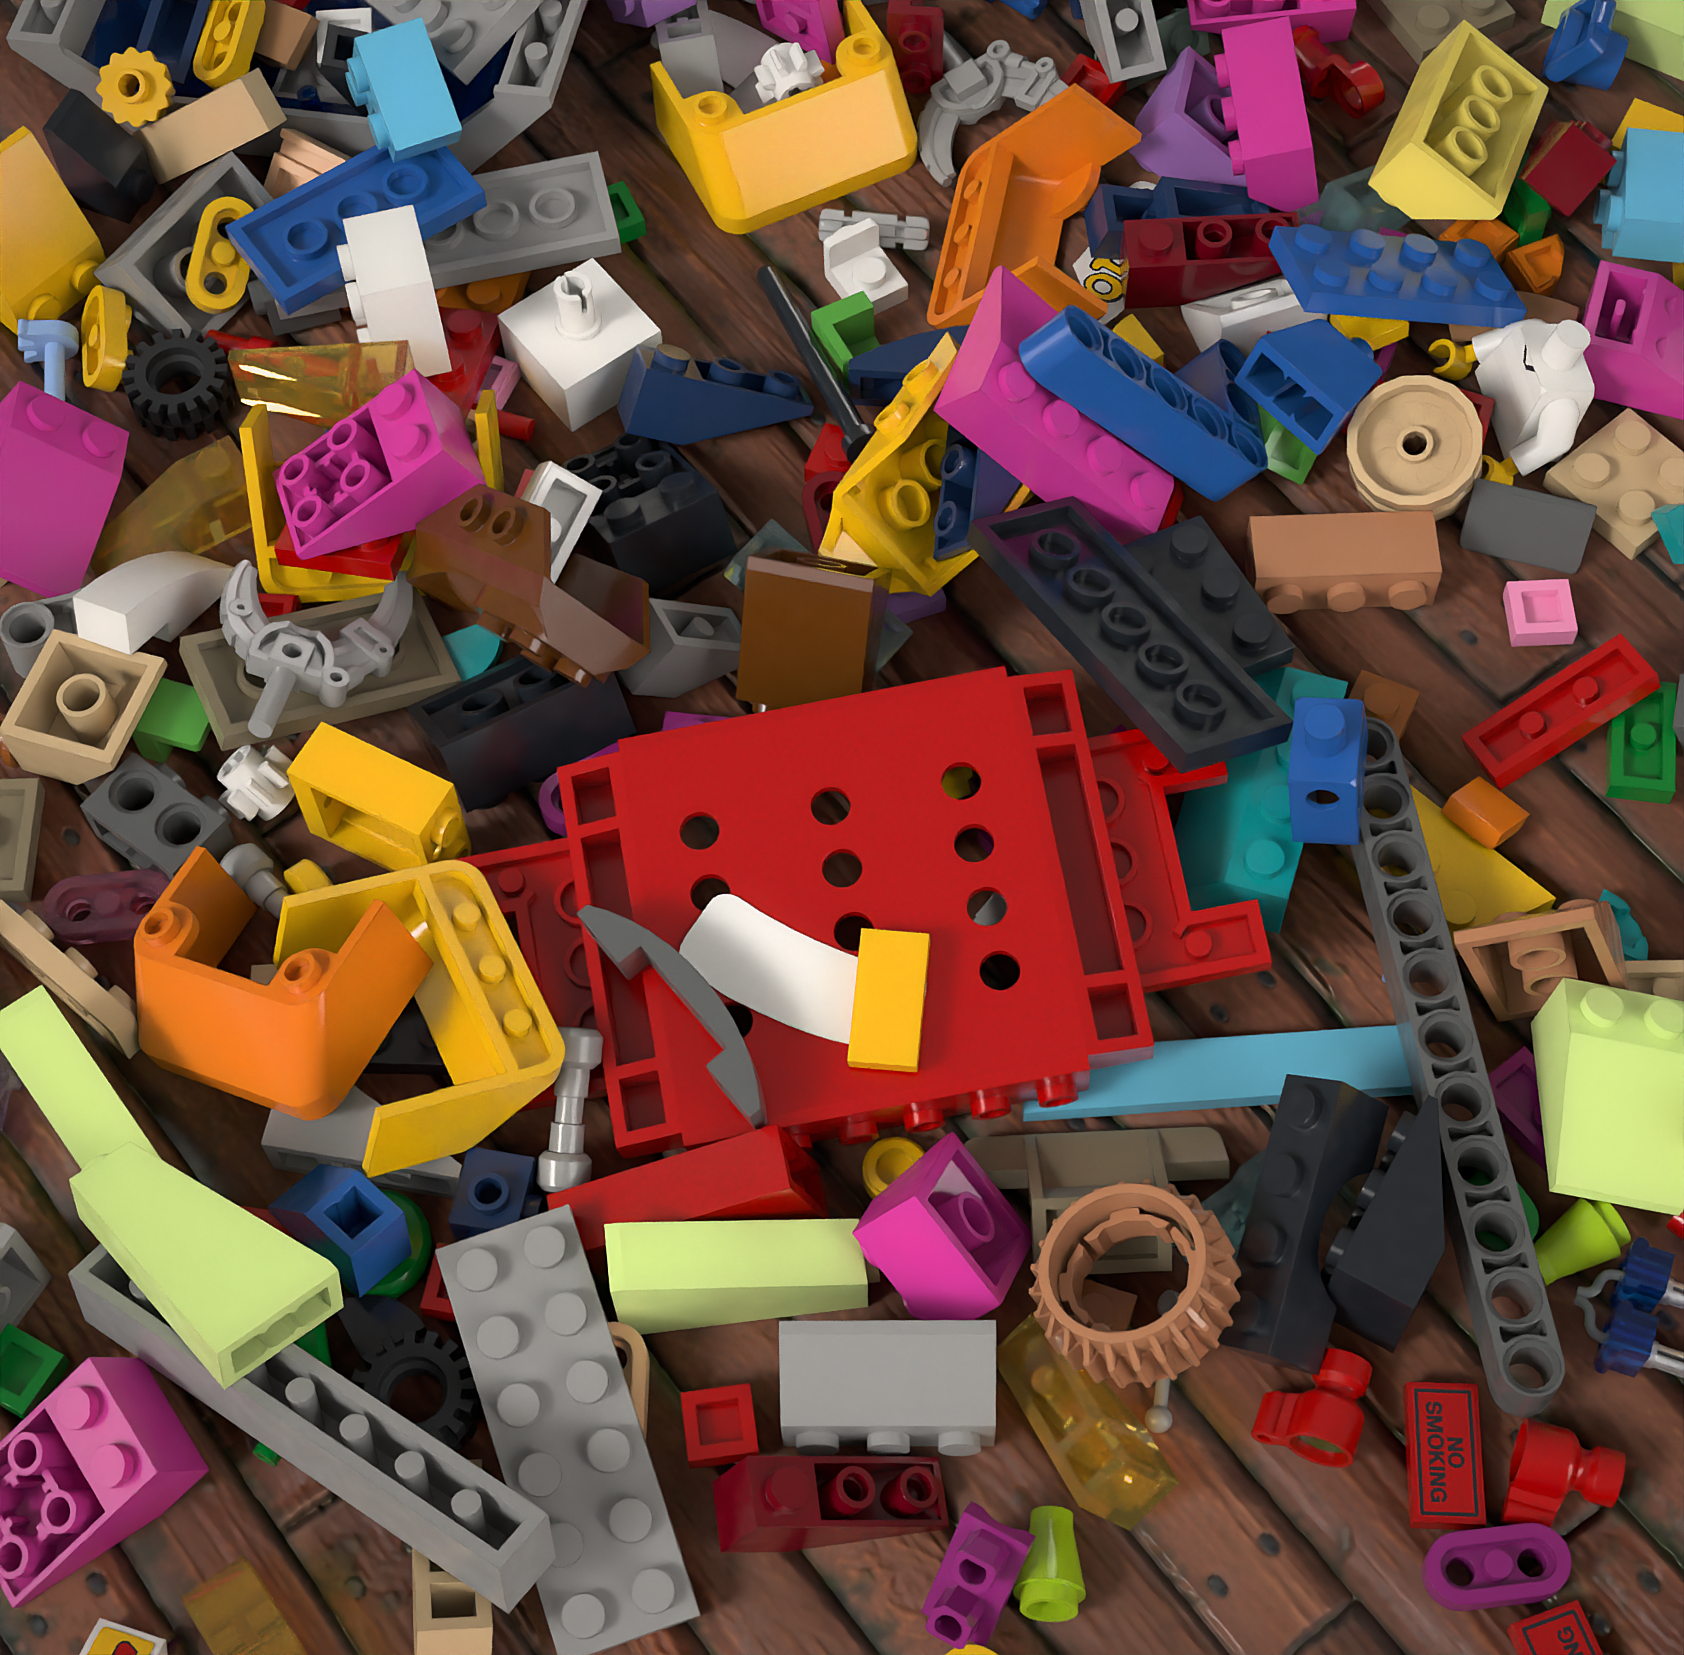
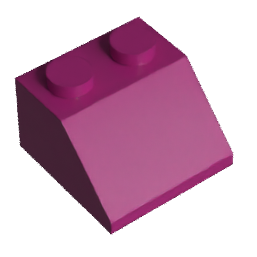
M954 1132L938 1141L875 1197L852 1232L858 1240L865 1258L873 1266L881 1269L902 1296L907 1311L916 1320H975L1000 1306L1032 1244L1030 1229Z

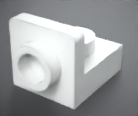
M870 217L857 224L844 226L824 240L825 277L841 299L864 291L874 306V315L908 299V283L880 248L879 226L873 218Z

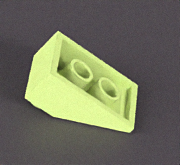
M1564 977L1531 1022L1549 1191L1679 1216L1684 1211V1001Z

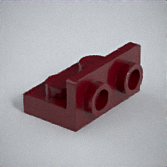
M888 0L887 41L891 46L904 92L914 94L931 93V86L943 79L944 10L940 7H924V0Z

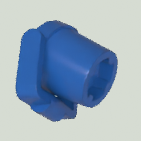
M1580 0L1562 12L1559 24L1542 64L1540 72L1542 78L1556 83L1564 81L1602 91H1607L1620 69L1629 43L1628 37L1611 29L1616 1Z

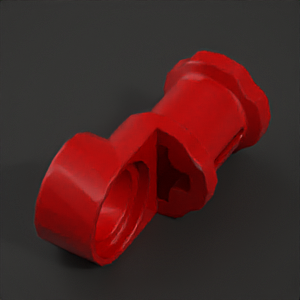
M1302 25L1292 31L1300 78L1306 83V92L1311 97L1321 99L1328 95L1351 118L1355 119L1361 118L1384 103L1385 89L1383 82L1371 65L1361 60L1351 64L1341 54H1332L1319 41V32L1313 26Z

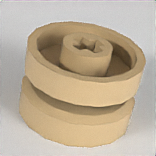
M1430 375L1401 376L1378 385L1358 404L1347 430V457L1350 474L1360 498L1374 512L1433 510L1435 521L1456 512L1471 497L1476 478L1479 479L1482 474L1483 427L1473 403L1455 385ZM1421 446L1426 448L1418 455H1410L1405 452V449L1415 453Z

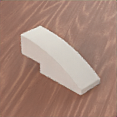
M179 551L148 554L125 562L101 575L73 596L79 638L128 655H132L152 636L171 642L222 596L224 585L229 580V575L235 567L190 552Z

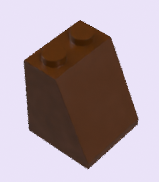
M774 546L749 555L745 578L736 699L753 702L752 711L760 713L872 691L893 569Z

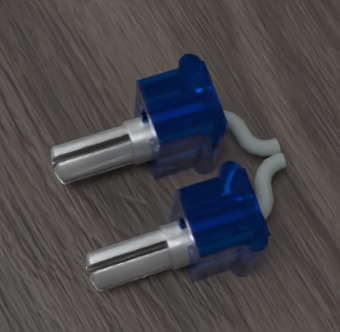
M1639 1237L1636 1241L1632 1242L1618 1264L1617 1270L1608 1269L1602 1271L1597 1275L1590 1287L1579 1286L1574 1305L1582 1308L1585 1313L1584 1326L1586 1331L1594 1340L1599 1342L1593 1362L1598 1373L1604 1374L1608 1370H1612L1635 1378L1642 1367L1649 1369L1653 1367L1684 1378V1352L1660 1345L1659 1342L1654 1341L1659 1317L1650 1315L1658 1303L1684 1309V1284L1670 1278L1675 1254L1649 1246V1241L1644 1237ZM1612 1279L1614 1284L1609 1301L1614 1310L1604 1323L1602 1331H1599L1595 1325L1593 1305L1585 1298L1596 1296L1601 1292L1605 1282Z

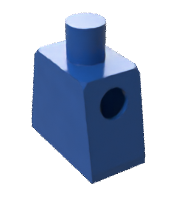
M1318 318L1260 337L1233 382L1315 454L1319 455L1323 453L1351 421L1358 404L1371 393L1383 373L1381 367L1373 361V350L1367 341L1359 337L1347 339L1328 321Z
M1314 697L1296 699L1288 773L1292 842L1359 845L1368 728L1363 701L1357 699ZM1317 790H1327L1339 797V800L1332 804L1314 802L1318 799Z

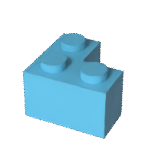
M422 17L354 38L352 58L347 59L349 72H346L345 76L355 105L366 104L369 112L367 116L369 127L379 150L388 147L393 163L459 142L462 127Z
M1627 127L1620 151L1611 150L1610 155L1617 162L1605 175V185L1609 186L1608 190L1599 189L1596 195L1593 223L1602 224L1601 248L1612 249V256L1683 263L1684 133Z

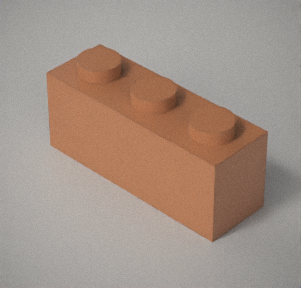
M1433 510L1249 517L1243 550L1246 578L1272 613L1289 614L1304 609H1332L1337 612H1349L1363 607H1393L1399 610H1410L1422 605H1433L1442 575Z

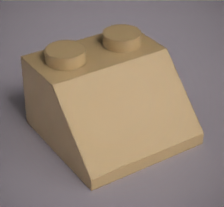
M53 629L0 726V737L22 770L75 785L114 770L168 664L165 658L139 651L128 655L79 638L76 634Z

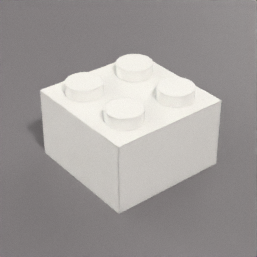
M413 205L342 219L348 244L336 247L345 282L356 279V282L345 284L353 320H355L356 327L367 324L366 328L357 329L364 364L377 363L382 386L395 383L414 368L424 377L451 372L452 368L433 282Z

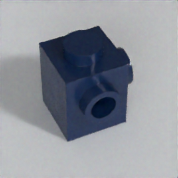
M477 1147L467 1150L448 1221L456 1242L545 1212L546 1198L543 1195H539L541 1188L536 1183L537 1164L535 1157Z

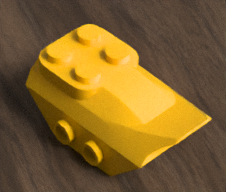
M948 331L928 359L920 362L906 375L902 382L903 387L893 401L876 417L874 426L877 428V431L833 491V503L829 522L818 550V555L893 569L889 594L916 592L931 597L979 556L974 549L942 561L933 558L935 542L934 519L939 508L942 485L940 466L945 454L948 422L933 410L961 347ZM1021 482L1001 513L1017 510L1019 506L1026 503L1035 493Z

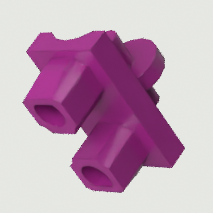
M971 1501L963 1511L921 1610V1613L929 1616L925 1625L927 1632L956 1649H964L969 1640L986 1647L993 1636L1036 1536L1025 1530L1014 1529L1000 1524L990 1517L982 1506Z

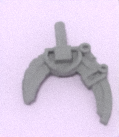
M944 34L943 70L946 74H944L942 80L931 86L932 97L924 105L925 110L921 111L917 123V146L926 169L943 187L950 186L952 179L956 176L952 160V147L958 125L976 124L981 117L991 111L999 110L1007 97L1014 98L1017 107L1032 112L1067 89L1069 86L1060 80L1053 59L1043 57L1036 64L1029 62L1026 56L1011 52L1006 41L997 40L988 46L986 54L974 61L971 58L964 62Z
M245 559L240 561L230 573L229 580L224 585L220 603L222 631L229 645L235 647V652L246 660L247 673L262 677L264 682H266L248 722V729L253 735L260 738L271 736L291 691L299 694L300 691L316 695L323 705L335 708L343 705L347 691L361 684L364 681V676L371 673L377 677H385L390 673L394 648L403 637L412 612L413 589L412 585L406 581L407 570L399 571L395 581L384 586L381 602L368 621L360 617L341 629L338 640L330 642L319 630L311 631L296 626L291 621L270 623L258 599L256 579L258 569L252 567L250 561Z

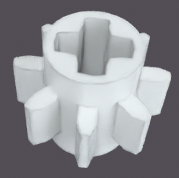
M797 42L794 44L780 43L771 47L763 55L761 65L754 68L759 80L755 87L764 106L824 84L820 75L825 70L816 51L812 50L804 54Z
M264 744L258 751L251 745L242 746L229 757L217 775V779L228 788L218 801L240 820L245 817L248 821H251L256 814L265 821L274 818L288 805L295 795L290 780L286 777V771L293 761L275 745L269 748Z

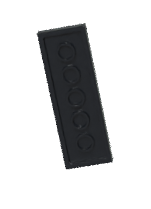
M1074 496L970 521L966 539L968 544L1181 774L1288 741L1293 720Z

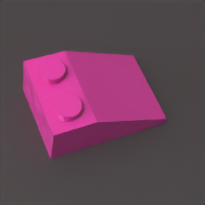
M19 381L0 403V577L42 596L51 598L69 594L80 589L121 479L129 432L23 381Z

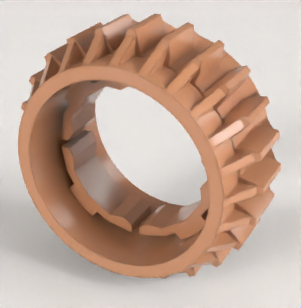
M1144 1179L1143 1183L1139 1184L1119 1181L1116 1185L1094 1189L1093 1192L1072 1202L1071 1206L1058 1219L1053 1220V1226L1046 1239L1040 1240L1038 1244L1041 1248L1040 1256L1036 1263L1031 1264L1030 1269L1037 1279L1033 1287L1029 1289V1294L1038 1306L1033 1314L1045 1331V1337L1057 1354H1062L1073 1370L1078 1372L1079 1370L1086 1369L1096 1383L1113 1378L1119 1388H1125L1127 1384L1132 1382H1143L1147 1388L1151 1387L1152 1383L1158 1380L1170 1378L1173 1381L1177 1379V1374L1185 1371L1192 1365L1198 1367L1201 1364L1200 1359L1211 1348H1218L1220 1344L1217 1339L1222 1330L1227 1326H1232L1234 1322L1228 1312L1235 1302H1239L1241 1298L1234 1286L1236 1279L1241 1276V1271L1232 1256L1236 1251L1226 1232L1222 1229L1213 1211H1204L1194 1194L1180 1196L1175 1185L1169 1183L1166 1187H1154L1149 1179ZM1158 1236L1165 1243L1175 1242L1179 1251L1187 1257L1189 1263L1187 1287L1178 1295L1177 1304L1155 1322L1136 1330L1112 1331L1104 1323H1094L1088 1312L1084 1310L1081 1301L1084 1278L1092 1271L1093 1264L1116 1245L1133 1238Z

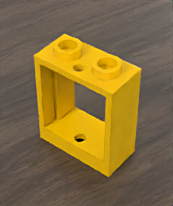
M321 721L286 771L310 833L386 870L395 872L439 861L467 857L471 854V842L453 783Z

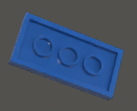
M375 145L226 225L225 228L232 245L289 316L350 282H345L336 247L348 244L342 219L413 205L423 242L487 206V201L483 188L447 146L393 163L388 147L379 150Z
M1304 224L1299 226V228L1275 226L1268 244L1304 312L1504 328L1511 323L1523 321L1527 312V308L1494 259L1490 249L1485 244L1473 239H1460L1458 242L1432 240L1420 234L1397 237L1379 235L1366 229L1342 232L1325 230L1312 224Z

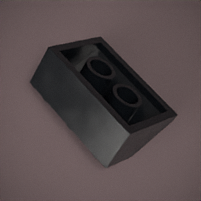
M522 655L514 657L406 708L442 779L454 784L459 804L466 813L475 809L485 810L495 807L505 801L509 793L532 782H545L548 777L557 772V767L576 762L617 743L618 739H624L637 732L614 671L610 673L604 684L591 680L586 689L570 681L557 671H554V673L546 671Z

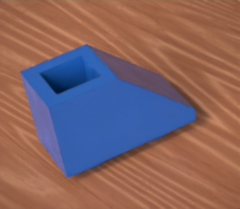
M319 1164L268 1206L270 1214L303 1245L328 1259L339 1270L340 1279L359 1297H362L412 1254L404 1212L356 1169Z

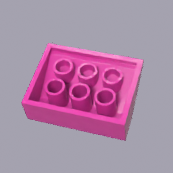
M1001 265L993 271L933 411L1045 502L1074 496L1121 545L1157 532L1174 488V475L1042 386L1030 375L1021 361L1019 344L1058 314V312L1007 268Z

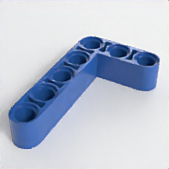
M1068 305L1019 344L1021 361L1026 370L1038 383L1214 502L1222 500L1264 471L1268 466L1258 403L1233 382L1244 365L1246 358L1232 342L1226 339H1219L1172 374L1084 310L1075 305Z

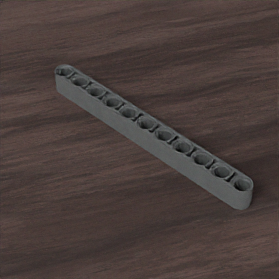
M1366 717L1368 728L1366 754L1373 756L1376 761L1366 762L1359 845H1351L1418 1112L1428 1095L1438 1099L1443 1210L1489 1390L1495 1403L1504 1412L1516 1417H1531L1541 1413L1550 1404L1560 1387L1565 1375L1564 1357L1398 739L1393 729L1387 723L1374 717ZM1381 809L1387 811L1393 817L1379 819L1370 815L1367 810ZM1387 865L1397 866L1406 871L1408 875L1394 877L1384 872L1381 867ZM1410 923L1418 926L1424 934L1409 936L1396 928V925ZM1426 982L1433 985L1440 994L1436 996L1421 995L1412 988L1411 984ZM1433 1042L1446 1044L1455 1051L1457 1056L1452 1058L1438 1057L1431 1053L1426 1045ZM1447 1104L1461 1105L1471 1112L1474 1119L1469 1121L1454 1120L1444 1112L1442 1106ZM1463 1167L1480 1169L1488 1176L1491 1183L1485 1186H1475L1467 1183L1461 1177L1458 1169ZM1481 1231L1496 1233L1505 1240L1508 1249L1502 1252L1487 1250L1478 1243L1475 1233ZM1509 1297L1516 1300L1522 1306L1525 1317L1521 1319H1508L1496 1311L1492 1299ZM1526 1364L1533 1367L1540 1373L1543 1386L1535 1389L1520 1385L1513 1379L1510 1366Z

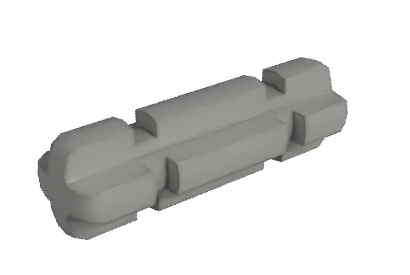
M825 208L821 212L818 230L819 238L822 242L840 228L857 224L871 217L879 226L880 248L895 249L896 243L904 244V250L924 251L929 243L930 223L929 219L923 216L906 215V221L898 220V214L853 210L852 216H846L844 209Z

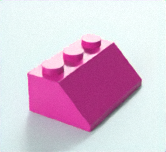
M1289 16L1222 29L1225 53L1214 55L1219 89L1230 87L1232 94L1230 97L1221 98L1226 133L1238 130L1239 140L1228 142L1233 176L1245 174L1249 198L1283 212H1298V218L1308 222L1320 221L1321 212L1313 146Z

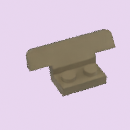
M1209 1127L985 1136L972 1138L964 1144L998 1189L1028 1188L1031 1210L1032 1264L1036 1263L1040 1256L1041 1248L1038 1244L1040 1240L1046 1239L1053 1226V1220L1058 1219L1071 1206L1072 1202L1093 1192L1096 1188L1101 1189L1116 1185L1119 1181L1139 1184L1143 1183L1144 1179H1149L1154 1187H1166L1168 1181L1229 1179V1158L1222 1137L1217 1131ZM1141 1236L1127 1240L1103 1254L1093 1264L1092 1271L1089 1274L1172 1271V1243H1165L1158 1236Z

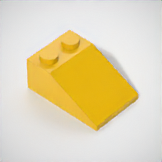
M25 126L19 128L0 143V322L17 336L19 319L57 320L67 310L90 294L96 285H101L102 282L93 272L107 260L99 238L32 132Z

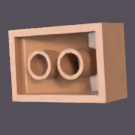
M1589 899L1572 900L1562 904L1558 910L1532 915L1525 912H1508L1497 916L1492 922L1474 925L1453 932L1455 946L1498 1022L1536 1016L1564 977L1629 990L1620 929L1608 900L1601 902Z

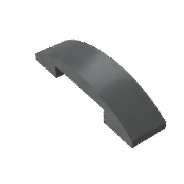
M586 905L577 912L587 932L628 980H631L649 964L652 965L723 1049L719 1055L706 1065L714 1082L755 1130L765 1126L768 1123L765 1099L752 1057L732 1016L706 979L672 946L635 922L608 910Z

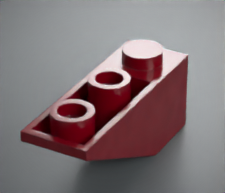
M1572 119L1569 122L1551 121L1543 131L1518 178L1561 215L1569 217L1616 164L1617 160L1607 152L1613 142L1588 121H1585V123L1580 120L1575 122Z
M1298 212L1124 220L1119 259L1124 309L1182 306L1282 272L1268 244L1275 226L1299 228Z
M747 1456L712 1482L720 1553L790 1552L944 1530L949 1527L939 1457Z

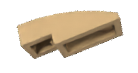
M256 68L162 117L158 121L135 131L131 136L144 146L153 174L160 185L272 130L286 121L287 118L259 68Z

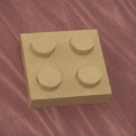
M1628 407L1548 470L1542 486L1554 496L1597 506L1592 528L1626 557L1633 560L1661 537L1650 513L1666 504L1684 503V452Z

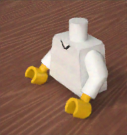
M1533 318L1514 322L1504 328H1496L1476 335L1472 338L1473 344L1464 347L1448 339L1437 340L1429 347L1428 352L1438 358L1450 357L1444 366L1433 369L1434 373L1450 380L1456 381L1466 377L1472 368L1473 362L1478 360L1480 365L1475 370V374L1482 395L1495 399L1491 421L1505 460L1499 463L1490 456L1482 455V474L1480 479L1512 486L1513 475L1520 472L1522 476H1525L1548 462H1558L1562 455L1573 445L1576 429L1589 407L1595 391V386L1583 355L1591 338L1588 330L1582 324L1573 320H1563L1559 324H1547L1542 319Z

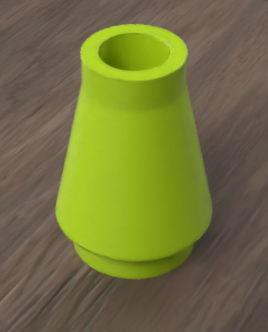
M1579 1198L1533 1244L1544 1287L1557 1279L1621 1256L1620 1248L1631 1241V1236L1622 1218L1610 1203L1592 1199L1586 1201L1583 1198Z
M1059 1506L1037 1507L1030 1513L1029 1533L1036 1536L1015 1583L1013 1593L1020 1600V1612L1024 1616L1043 1622L1067 1621L1077 1616L1078 1603L1086 1597L1073 1531V1513Z

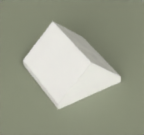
M1284 275L1181 306L1183 318L1201 353L1219 339H1226L1241 351L1246 360L1260 337L1265 335L1267 331L1275 332L1318 318L1327 321L1328 314L1304 312Z

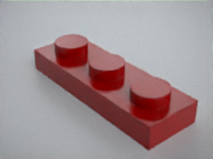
M1619 633L1462 734L1461 739L1464 748L1500 791L1659 689L1658 674L1629 641Z

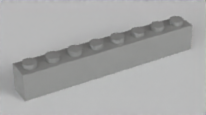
M101 1243L68 1273L86 1322L506 1613H510L556 1559L548 1513L294 1343L282 1349L224 1390Z

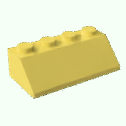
M1464 19L1422 61L1368 185L1375 189L1387 204L1399 208L1411 219L1494 220L1502 212L1549 88Z

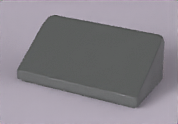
M1476 478L1458 542L1459 547L1566 574H1576L1583 558L1597 506Z

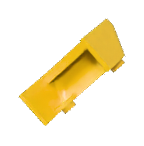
M843 0L845 39L836 50V65L842 77L746 114L742 113L732 97L718 91H705L683 99L661 61L650 64L657 127L712 220L721 230L731 234H746L905 172L915 163L917 158V133L893 52L888 41L861 0Z
M495 389L483 390L475 411L478 449L474 451L487 486L504 492ZM254 404L239 427L259 578L264 590L270 594L299 595L301 603L351 600L384 592V586L393 581L278 564L274 546L284 528L286 517L272 472L286 461L274 462L267 404ZM416 534L399 571L408 570L412 564L416 549ZM418 589V591H419V593H420L421 596L426 595L425 593H423L422 591H420V590Z
M444 860L283 897L273 955V962L277 970L280 969L287 958L306 949L320 948L337 954L374 899L386 903L434 962L413 996L454 1086L375 1108L362 1163V1169L366 1178L447 1157L473 1148L554 1083L560 1073L565 1057V1044L485 877L476 867L463 861Z

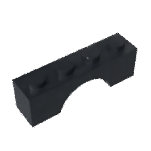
M1286 1074L1236 1259L1241 1276L1236 1279L1234 1286L1241 1298L1239 1302H1235L1228 1312L1234 1322L1232 1326H1227L1222 1330L1217 1339L1220 1346L1265 1364L1319 1376L1337 1308L1325 1290L1319 1269L1318 1250L1323 1220L1331 1201L1340 1188L1352 1178L1371 1173L1373 1170L1389 1110L1388 1105L1343 1081Z

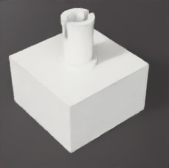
M593 258L572 271L565 272V275L562 277L558 276L552 283L497 316L506 359L519 363L521 376L571 432L618 404L637 344L656 348L658 344H662L661 330Z

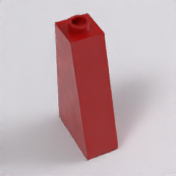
M778 1124L547 1195L549 1211L567 1204L570 1205L593 1276L608 1273L604 1224L830 1219L819 1164Z

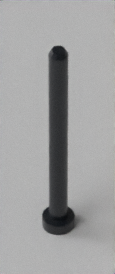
M763 265L758 270L757 281L842 430L844 437L841 441V448L848 461L853 464L875 434L877 428L873 424L863 421L778 270L773 266Z

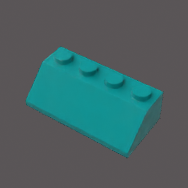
M1287 666L1252 678L1292 720H1294L1295 701L1297 698L1344 699L1348 685L1346 681ZM1293 726L1287 742L1226 760L1227 783L1186 791L1174 829V837L1191 910L1197 911L1258 899L1264 929L1279 934L1304 842H1292L1288 773Z

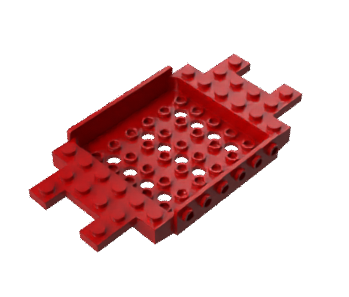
M1005 666L618 739L619 751L557 767L567 838L452 859L463 861L476 867L485 877L505 920H517L521 954L556 1026L596 1029L603 1036L601 1063L594 1069H590L588 1098H584V1100L608 1096L615 1145L623 1159L680 1148L690 1151L754 1131L755 1129L714 1082L706 1067L711 1060L723 1051L721 1046L651 964L646 966L631 980L624 976L587 932L578 917L577 912L586 905L608 910L635 922L668 943L678 953L687 933L703 913L692 902L693 890L698 883L708 878H717L724 881L729 886L731 895L739 897L758 911L785 926L856 957L859 955V950H846L835 940V930L838 924L850 916H860L867 919L873 928L877 930L927 933L930 935L918 1072L849 1067L847 1062L849 1044L825 1039L788 1026L725 996L712 987L725 1007L739 1005L746 1008L752 1015L753 1023L751 1030L743 1040L755 1065L765 1099L768 1123L762 1128L778 1124L806 1153L813 1150V1142L838 1138L840 1145H858L879 1138L878 1130L905 1125L906 1132L908 1133L926 1132L943 1127L946 1124L945 1117L971 1113L973 1120L995 1119L1010 1114L1012 1112L1011 1105L1038 1099L1039 1107L1042 1108L1058 1107L1073 1103L1079 1099L1078 1092L1089 1089L1090 1070L1153 1059L1155 1045L1144 993L1270 970L1272 965L1258 899L1191 911L1165 795L1227 783L1228 772L1225 761L1181 774L1139 728L1087 738L1072 669L1007 677ZM959 766L973 769L981 779V786L978 792L971 798L964 800L950 797L942 787V780L945 774ZM828 791L839 792L847 797L850 802V811L847 817L833 825L819 822L812 814L814 800L820 794ZM697 816L710 817L719 825V836L716 842L702 850L688 847L681 838L684 825L690 819ZM970 828H979L986 831L994 842L991 854L979 862H968L962 859L954 848L959 834ZM839 853H848L855 856L862 865L861 876L854 884L848 887L833 886L823 876V868L827 860ZM981 891L996 892L1006 902L1007 911L1005 916L994 925L984 926L977 924L968 915L967 905L970 899ZM993 955H1007L1017 962L1020 968V976L1012 987L1005 990H995L988 987L980 977L981 966L987 958ZM555 1081L517 1113L555 1106L557 1102V1096L554 1095Z

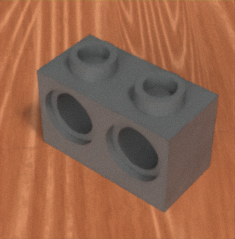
M134 752L80 805L97 837L166 888L196 846L206 848L219 864L231 849L238 846L229 827L232 818L216 800L207 795H204L200 800L185 790L187 788L186 784L169 766L158 762L153 767ZM151 802L147 807L141 810L132 811L137 805L141 803ZM198 835L190 843L177 845L180 840L187 836Z

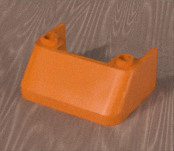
M1074 83L977 148L968 158L959 174L927 311L928 323L937 330L953 326L970 325L994 269L1001 265L1007 268L1058 313L1068 305H1075L1096 320L1107 314L1108 304L1054 265L1064 220L1077 211L1083 212L1099 187L1098 180L1101 166L1141 141L1142 133Z
M196 846L150 912L142 919L134 937L139 1046L158 1067L301 1120L313 1121L321 1119L332 1113L343 1102L434 962L386 903L374 899L337 954L320 948H310L293 954L284 961L269 985L217 969L216 967L258 907L206 848Z

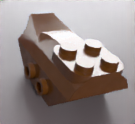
M478 483L415 524L416 549L412 564L406 572V581L450 611L480 614L476 622L479 627L506 643L514 642L523 648L520 653L522 656L551 673L557 671L570 681L587 689L591 680L604 684L612 671L630 668L651 652L649 584L641 578L577 553L567 559L557 581L553 584L551 580V512L545 508Z

